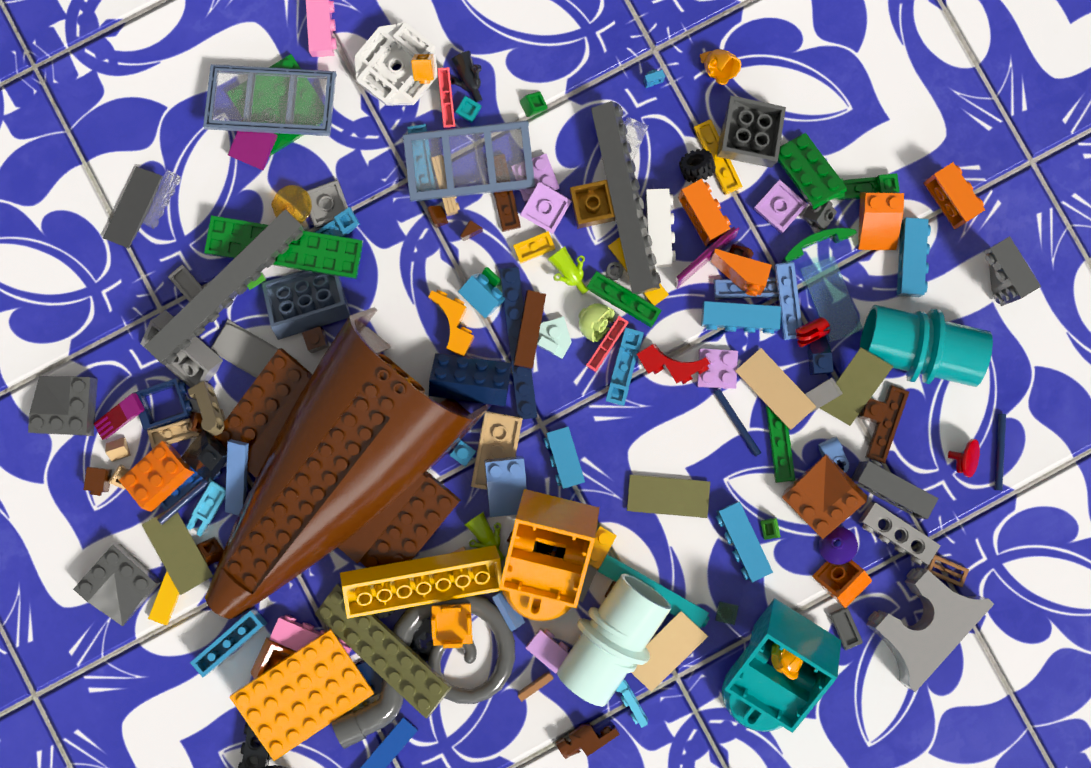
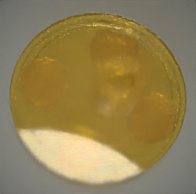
M288 185L277 192L271 206L276 218L286 209L301 224L310 215L312 202L305 189L296 185Z

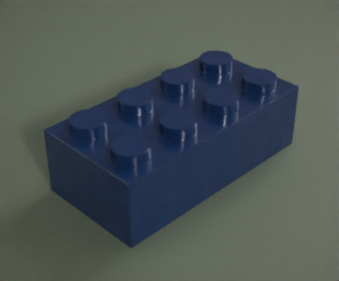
M435 353L429 378V396L506 406L512 363Z

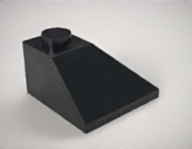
M203 429L181 458L203 479L210 483L227 462V448L212 434Z

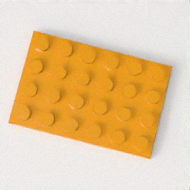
M330 628L232 693L230 699L273 761H275L372 696L374 691Z

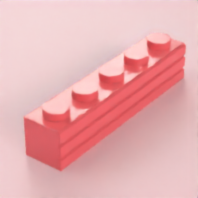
M449 67L437 68L443 129H454L456 127Z
M620 316L617 317L587 363V368L595 373L597 372L629 323L627 320Z

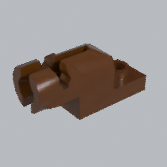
M585 723L569 733L570 742L563 737L555 743L565 759L580 753L581 749L588 757L620 734L615 725L612 727L608 725L598 735L590 723Z

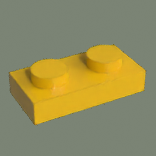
M549 231L513 245L520 264L556 250Z
M601 526L598 528L588 565L597 570L599 569L617 535Z

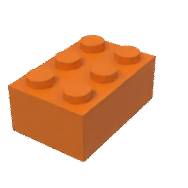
M954 162L923 182L954 230L985 211L983 201L976 197L972 185L964 179L962 170Z
M700 179L683 188L678 199L706 247L730 230L729 226L731 224L728 217L722 215L718 200L713 199L710 194L712 191L707 182L704 183Z
M161 441L119 481L140 508L152 512L195 472L181 458V455L172 445Z

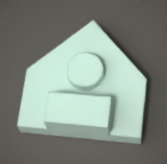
M564 316L541 323L537 346L563 359L572 343Z

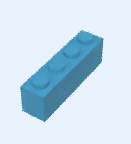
M904 218L901 222L897 296L921 297L927 292L928 282L925 281V276L929 270V264L926 262L930 251V245L927 244V239L931 232V226L928 225L929 219Z
M704 301L702 304L701 326L706 327V330H717V327L725 328V331L736 332V329H744L745 333H755V330H763V334H774V331L780 330L781 306Z
M737 501L718 510L717 522L720 527L724 526L725 539L728 544L732 543L735 551L732 553L737 562L740 561L743 567L740 570L744 579L754 582L773 573L741 503Z
M256 608L250 610L190 662L202 678L207 676L267 624L266 620Z

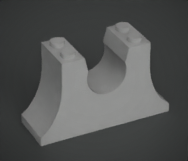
M918 567L916 569L913 568L907 574L905 583L910 591L920 598L923 604L921 619L916 624L906 627L900 619L878 610L868 617L869 621L866 624L888 645L894 654L899 667V682L914 692L922 686L994 605L989 598L976 595H959L944 585L929 570Z

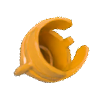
M715 49L700 54L701 63H704L707 74L714 78L718 84H727L729 79L736 77L740 72V59L729 51Z
M773 643L771 650L773 667L777 672L784 673L789 679H797L803 660L784 648L781 651L779 645Z

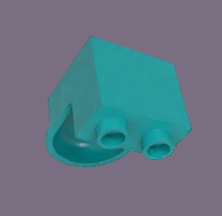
M774 598L754 624L749 645L724 679L722 697L728 712L739 724L754 731L769 732L784 727L793 733L837 679L841 640ZM773 643L778 644L781 651L784 648L803 660L797 679H789L785 674L777 672L774 667L766 663L771 656Z

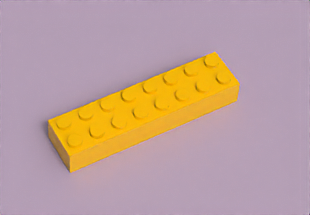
M496 545L340 573L347 619L502 591L499 589L502 578L501 562Z

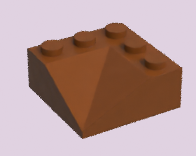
M827 454L791 484L782 495V498L822 539L867 501V495Z

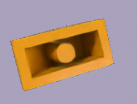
M414 54L411 60L414 81H419L420 84L431 83L430 80L435 78L434 54Z

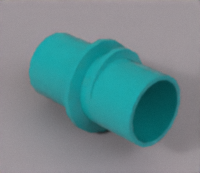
M873 305L863 327L859 349L862 347L893 365V368L906 371V378L909 382H915L921 374L922 382L930 384L934 378L977 387L982 382L990 363L993 338L990 331L945 321L944 314L939 309H931L927 313L923 311L909 313Z

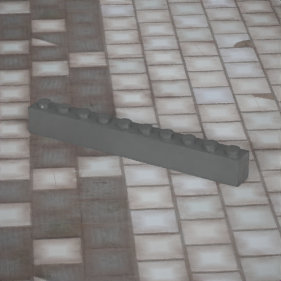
M610 101L592 107L591 110L632 294H642L660 289L659 283H661L659 273L656 272L655 265L657 261L651 249L652 239L647 232L648 221L643 214L644 203L639 196L638 190H640V185L634 174L636 167L630 156L632 150L626 138L627 128L622 120L623 110L618 103Z
M285 209L144 347L161 364H171L177 358L176 354L180 350L188 348L191 340L195 336L201 335L205 331V326L209 322H214L219 317V312L224 308L230 307L234 302L233 299L237 295L243 294L251 281H256L266 267L269 268L274 264L275 258L279 254L282 255L289 249V244L293 240L297 241L303 235L305 230L303 226Z

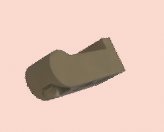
M202 381L188 389V393L198 403L203 419L201 423L202 428L210 434L217 436L224 430V420L214 387Z

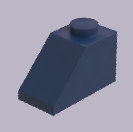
M824 336L808 344L810 375L834 372L832 352L827 337Z

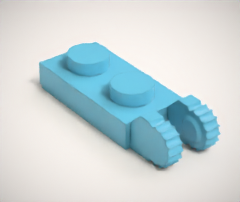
M214 481L210 482L192 513L193 516L187 525L188 530L193 529L197 520L200 519L203 522L197 530V535L201 537L204 534L208 524L211 523L226 498L225 487Z
M623 679L616 691L623 694L621 699L624 705L630 707L633 712L631 713L635 724L639 723L642 728L648 724V718L626 679Z

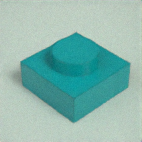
M465 96L456 110V114L473 123L482 106Z

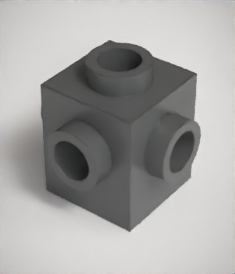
M828 201L814 210L809 205L802 217L810 226L824 231L833 220L837 211L832 207V202Z

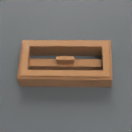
M937 555L933 557L926 568L934 576L959 587H963L969 569ZM935 561H940L953 568L963 571V574H958L954 571L935 564ZM934 567L960 578V581L958 582L933 571L932 568Z
M547 671L520 690L518 697L521 702L554 679L552 673Z

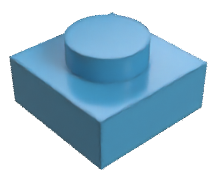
M655 69L649 71L644 77L645 87L648 88L663 83L665 74L663 70L657 71Z
M461 440L450 456L466 467L477 451Z

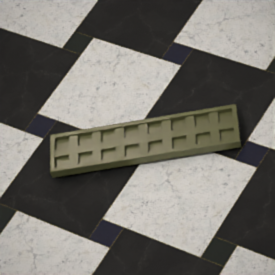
M336 584L316 611L315 615L325 625L331 628L341 640L425 718L430 717L452 688L447 681L374 614L347 619L341 584Z

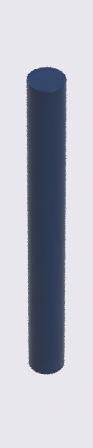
M720 388L713 392L754 456L756 457L761 454L758 446Z
M998 414L995 490L1003 491L1006 414Z
M219 471L212 481L221 475L222 472ZM203 479L157 520L163 525L210 483Z

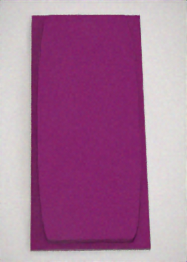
M731 228L676 277V288L678 289L710 261L715 249L722 250L734 240L740 228Z

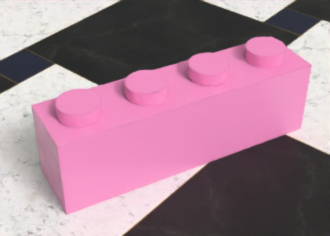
M306 0L309 53L312 57L334 56V49H337V40L333 38V31H336L335 19H332V13H335L334 1Z
M285 615V617L281 616L278 618L269 640L297 651L326 631H316L313 629V625L305 622L300 624L295 622L296 618ZM339 638V641L350 655L352 649Z

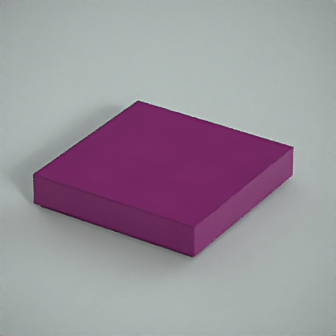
M237 131L228 156L264 170L278 135L274 133Z

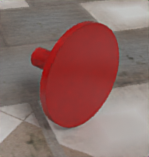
M971 439L967 443L964 453L949 451L948 458L956 459V472L964 473L966 477L974 475L979 462L980 447L976 439Z

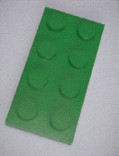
M806 133L780 146L778 162L813 210L847 191L845 184Z

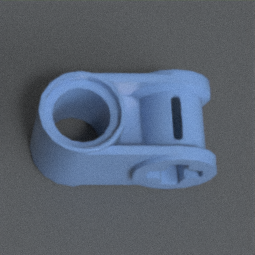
M836 436L818 444L822 457L827 454L836 464L837 462H842L843 466H841V469L844 472L848 471L849 462Z

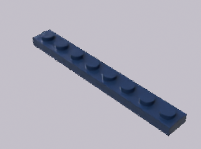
M519 267L500 269L503 297L505 298L504 307L518 417L523 418V420L537 418L532 369L513 365L524 307Z

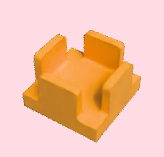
M471 603L431 606L433 646L443 645V648H461L463 644H473Z

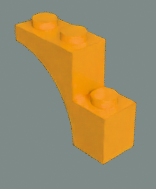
M431 290L428 298L442 308L449 321L450 337L446 347L447 350L465 357L474 340L471 330L465 327L458 328L467 311V307L464 306L465 302L457 298L451 300L447 298L448 294L437 290V292Z

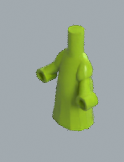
M564 246L547 259L560 272L553 276L555 281H562L567 285L576 286L582 295L588 291L582 282L584 256L580 255L576 258L578 263L576 266Z
M484 512L464 524L480 542L478 543L472 539L469 541L470 547L482 548L496 545L500 561L505 558L499 550L501 542L499 537L500 523L494 524L495 532H493Z

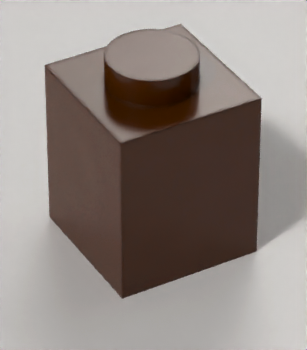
M322 327L302 333L309 352L314 353L330 347Z
M870 398L859 413L858 418L873 423H881L887 404Z
M87 467L83 490L90 491V495L102 496V492H109V480L112 469Z

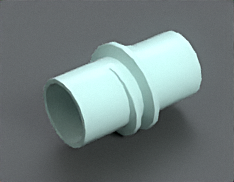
M622 574L599 609L595 607L589 609L588 614L592 618L591 621L583 618L577 622L582 634L557 670L559 679L568 689L585 701L596 706H605L628 673L634 672L637 665H643L649 661L650 653L646 646L670 612L671 605L643 581L631 575Z

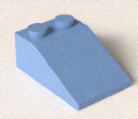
M523 456L484 460L490 517L517 515L523 491L527 489Z

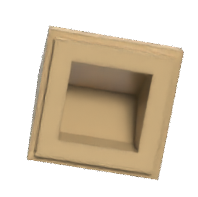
M125 437L106 443L105 453L112 462L131 456Z
M119 465L110 478L109 483L125 490L119 480L129 469Z

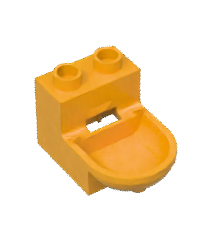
M524 489L499 589L503 591L505 599L513 610L530 620L548 621L564 615L572 607L577 608L596 537L600 507ZM535 541L550 546L566 548L564 559L534 552Z

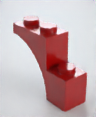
M652 344L637 353L648 374L652 372L657 374L664 370L663 365H666L675 382H682V384L692 380L691 375L698 372L700 375L709 369L708 365L711 364L708 357L694 362L674 360L661 352L656 344Z

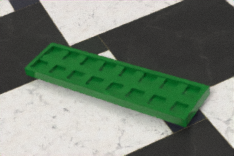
M211 215L204 253L234 259L268 225ZM303 231V235L297 241L293 240L289 244V249L284 254H279L275 258L273 265L357 279L363 240Z

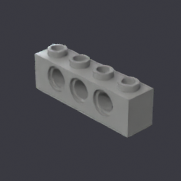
M870 502L858 521L863 524L862 528L869 533L874 531L879 535L878 539L886 544L892 543L895 545L894 549L903 555L905 553L912 556L910 560L920 566L921 564L929 565L941 546L875 502ZM881 519L886 522V526L882 530L878 527V522ZM897 530H900L902 533L900 540H896L894 536ZM913 541L918 543V548L915 551L911 549Z

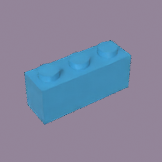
M569 426L546 433L547 437L544 438L546 448H551L553 456L549 458L552 468L556 467L558 474L555 475L558 486L562 485L564 489L584 483L585 479Z

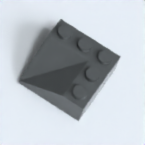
M731 95L719 138L716 157L772 168L778 162L786 107Z
M1010 236L984 251L985 259L989 263L993 298L1001 306L1022 299L1041 287Z
M39 376L29 413L28 433L94 436L95 425L93 423L95 422L98 379L74 376Z
M113 544L73 590L89 604L121 626H124L159 587L162 581L121 544Z

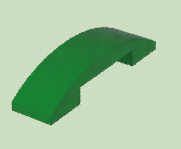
M896 173L870 178L841 179L847 187V191L832 200L860 199V192L899 193L898 175Z
M834 228L815 233L793 247L783 258L782 263L801 258L804 255L802 249L830 237H833L834 242L838 243L853 237L857 232L855 229Z

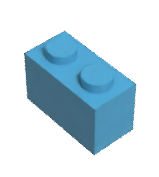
M479 272L472 275L458 291L484 318L492 315L505 300L502 292L498 288L493 287L489 283L488 278Z

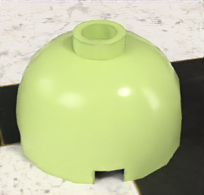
M600 303L589 305L586 309L583 308L579 313V329L582 335L592 342L600 341L610 329L607 327L609 321L613 323L614 310Z

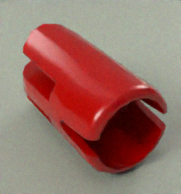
M819 317L795 329L798 346L804 347L829 334L830 329L823 331L830 326L828 321L823 317Z

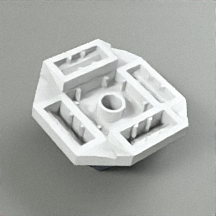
M406 22L378 27L355 55L356 81L386 106L414 105L438 77L435 46ZM414 54H434L435 78L430 80L431 83L420 84L419 81H414L411 63ZM395 64L401 65L399 70L392 69Z

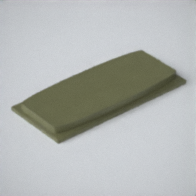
M860 347L836 382L843 394L823 405L820 409L850 426L891 371L893 365Z
M630 475L627 511L708 518L710 482Z
M164 511L142 524L179 594L182 595L213 577V574L178 512L163 525L157 520L166 512Z

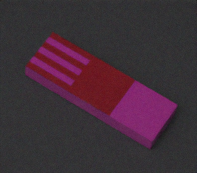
M132 393L93 424L101 439L104 440L138 416L145 408L138 395Z

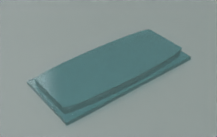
M834 256L800 269L819 317L825 318L830 325L824 329H830V333L827 334L829 343L863 330Z

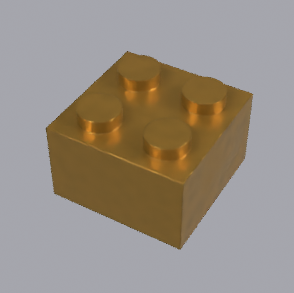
M607 180L570 187V197L578 229L615 221Z

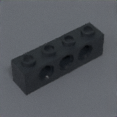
M246 723L244 727L246 740L242 743L240 752L243 754L242 762H239L238 768H264L269 766V753L262 743L261 745L254 743L253 737L256 735L248 723ZM250 756L257 757L258 764H252Z

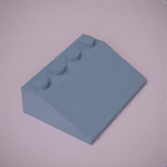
M302 270L262 283L270 326L278 340L347 319L351 315L340 276Z

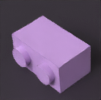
M540 628L526 645V649L556 674L569 654L568 650L570 648L562 641L560 643L553 639L555 635L548 629L543 631Z

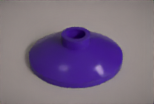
M844 527L835 528L824 539L820 537L818 545L821 556L827 562L835 565L848 563L855 557L858 550V542L855 535ZM840 541L841 545L834 546V542Z

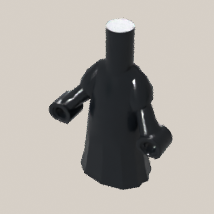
M470 51L462 52L450 60L462 81L458 77L450 78L451 84L460 86L467 92H472L475 102H481L482 97L478 89L481 84L479 72L482 67L479 64H473Z

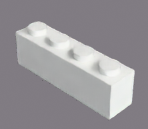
M646 189L647 232L652 239L651 249L657 261L655 267H671L673 262L676 261L675 250L672 251V243H675V233L671 232V224H674V213H670V206H673V194H670L669 189Z

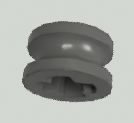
M612 262L608 265L606 273L610 279L618 280L623 275L624 269L619 262ZM614 266L615 268L617 266L619 268V275L616 276L615 274L613 276L611 274V267Z

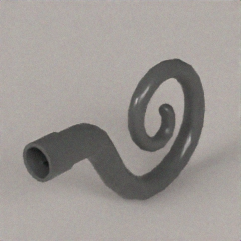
M474 595L407 608L395 623L392 632L410 647L417 629L424 620L432 616V605L471 603V614L485 621L494 633L498 646L497 662L492 675L484 684L473 689L452 686L444 698L457 704H476L490 699L502 690L514 666L515 640L513 632L510 631L497 606L485 597ZM474 641L473 644H463L465 651L464 661L468 664L476 660L477 649ZM443 645L432 646L427 664L445 680L441 672V658L446 648H443ZM383 678L380 696L376 701L356 711L351 710L332 722L335 735L343 749L366 739V736L384 728L400 712L404 698Z

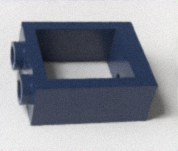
M175 378L134 392L138 395L145 408L139 414L143 430L158 428L191 416L193 406L191 401L187 400L185 394L187 387L184 381L181 382L180 379ZM176 387L183 412L154 422L146 396Z

